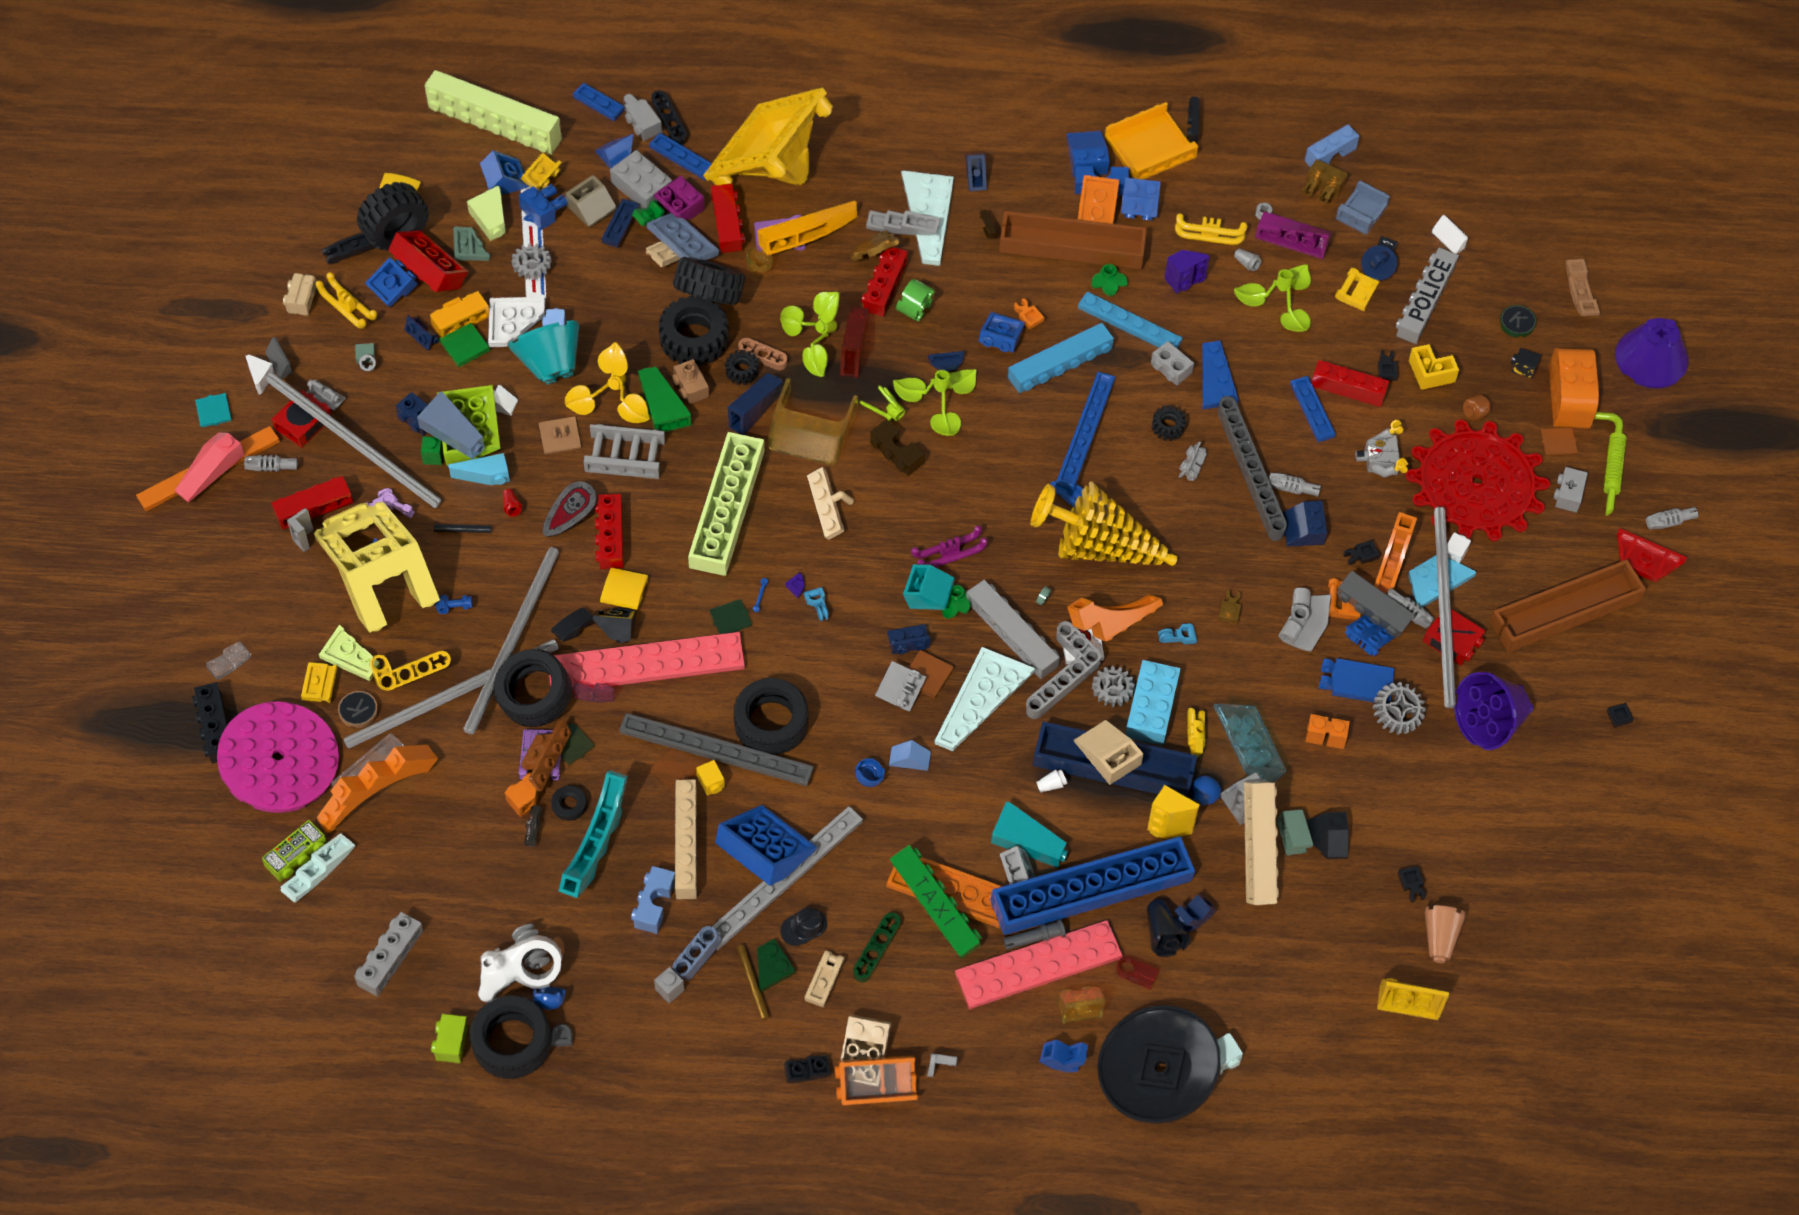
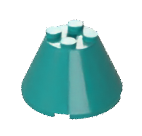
M569 320L566 325L561 326L559 322L549 324L518 336V341L514 343L512 340L508 346L539 381L546 382V385L557 382L556 379L563 377L566 379L574 376L573 371L576 365L580 325L575 320Z

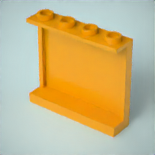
M1167 102L1156 105L1149 110L1141 111L1132 117H1127L1106 127V141L1122 164L1128 167L1133 179H1146L1197 157L1198 145L1195 141L1189 143L1167 112Z

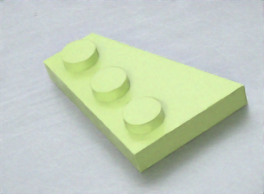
M339 625L320 652V659L371 681L373 673L369 662L373 656ZM375 659L374 667L379 669L380 663Z

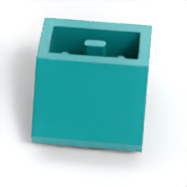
M913 564L903 596L910 609L945 610L955 579L932 565Z

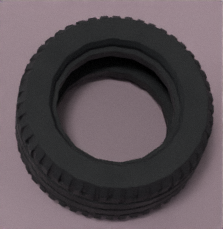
M540 649L523 650L510 656L500 666L494 679L493 688L497 703L511 720L525 727L543 726L554 721L566 710L565 708H567L572 695L571 679L564 666L551 653ZM537 671L551 676L550 690L542 700L529 705L520 704L515 701L516 685L521 678Z
M764 678L750 683L740 692L734 704L736 734L742 744L751 749L772 755H779L792 750L796 745L800 744L808 729V704L805 696L795 685L779 678ZM765 703H778L788 708L792 714V719L786 726L778 730H763L754 725L750 719V715L755 708Z
M508 995L493 999L492 1002H488L477 1012L471 1024L470 1040L474 1056L485 1071L498 1078L518 1079L525 1077V1075L528 1076L537 1070L545 1062V1059L548 1057L547 1055H549L551 1032L547 1017L543 1010L528 998ZM508 1020H519L526 1023L533 1030V1038L529 1045L521 1052L515 1054H501L494 1051L488 1044L489 1036L493 1029L500 1023Z

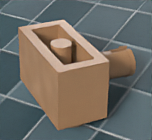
M694 359L673 367L674 374L672 379L675 385H679L681 397L683 399L686 398L689 405L709 397V387Z

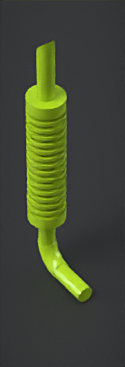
M1596 412L1594 419L1609 420L1615 423V433H1612L1609 437L1603 489L1608 494L1605 514L1607 516L1614 510L1615 495L1621 492L1626 435L1622 433L1623 421L1618 415Z

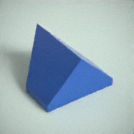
M633 134L611 141L596 149V153L610 169L631 154Z

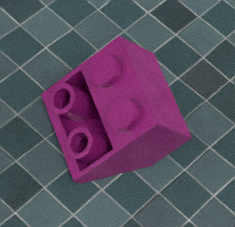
M682 176L654 194V197L676 218L693 219L705 210L704 197Z

